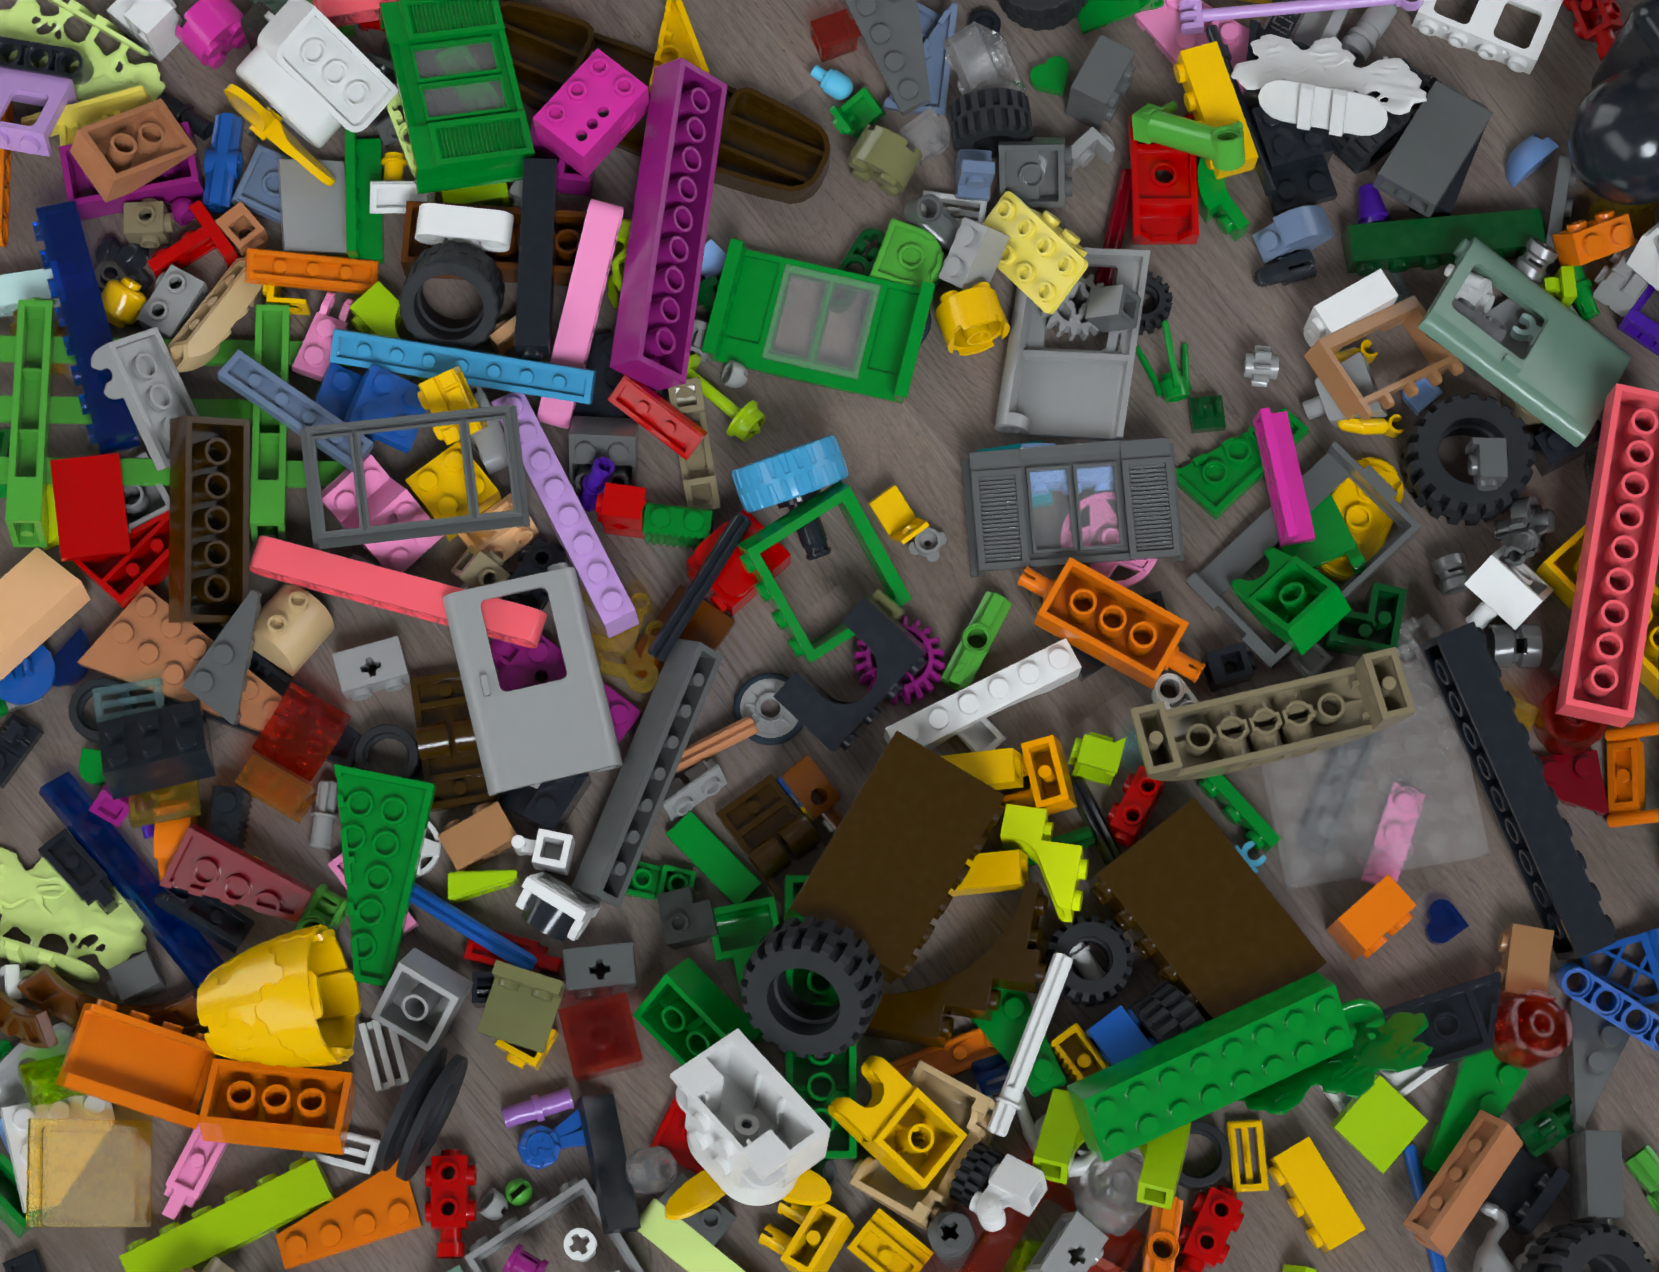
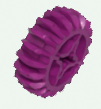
M905 615L902 616L900 624L929 650L925 655L927 667L917 680L910 673L902 680L905 687L891 701L892 706L897 705L898 697H903L906 706L911 704L910 695H914L919 702L922 701L924 696L921 689L931 694L934 691V686L931 682L939 683L942 677L936 671L944 670L945 667L944 662L937 660L944 656V649L935 648L940 643L939 637L928 639L932 631L930 626L920 631L918 630L920 620L916 619L913 625L909 626L907 625L908 618ZM859 639L857 646L863 651L854 652V659L860 661V663L854 666V670L856 673H865L859 678L860 685H866L871 682L867 689L868 694L875 684L877 667L873 668L872 651Z

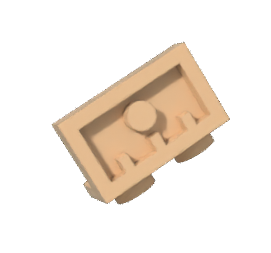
M511 493L483 513L513 510ZM529 515L530 526L459 533L458 536L467 548L472 545L485 555L490 550L503 561H506L537 539L540 533Z

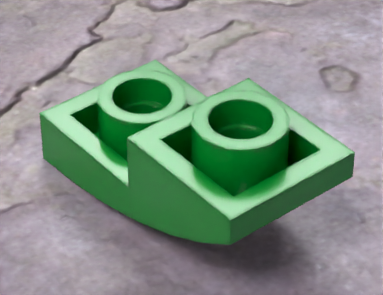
M638 862L625 895L657 901L656 894L685 887H691L693 890L696 871L664 864L658 866Z

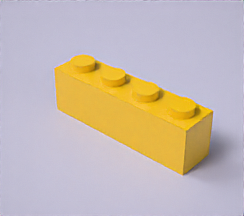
M1217 41L1181 50L1173 70L1176 81L1183 84L1185 90L1184 103L1187 111L1193 112L1195 121L1214 127L1229 125L1236 121H1240L1243 124L1245 164L1236 170L1222 171L1214 168L1212 160L1205 158L1208 169H1213L1217 180L1254 170L1259 156Z

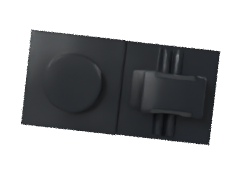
M14 713L0 731V788L4 789L44 734Z

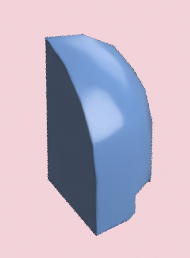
M1534 133L1511 151L1507 157L1505 171L1506 178L1512 188L1553 158L1559 146L1551 138L1546 137L1544 140L1538 138V133Z

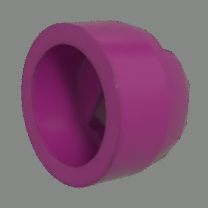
M179 197L171 203L170 213H173L174 220L180 226H185L194 220L188 207L194 202L185 197Z

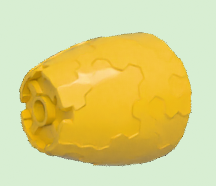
M320 924L295 930L257 944L218 966L207 975L204 982L198 988L197 1015L199 1023L204 1027L208 1026L209 1032L204 1034V1038L214 1054L241 1062L248 1061L270 1066L281 1065L290 1068L342 1064V1062L348 1061L350 1056L354 1054L356 1015L361 1010L358 982L354 981V971L348 969L343 951L336 939L335 931L328 929L325 925Z

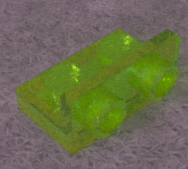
M66 1054L19 1065L18 1075L31 1107L41 1104L49 1105L60 1099L85 1095L55 1085Z

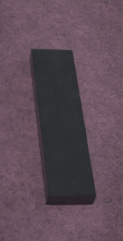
M614 1095L581 1096L577 1103L604 1234L636 1232L641 1228Z

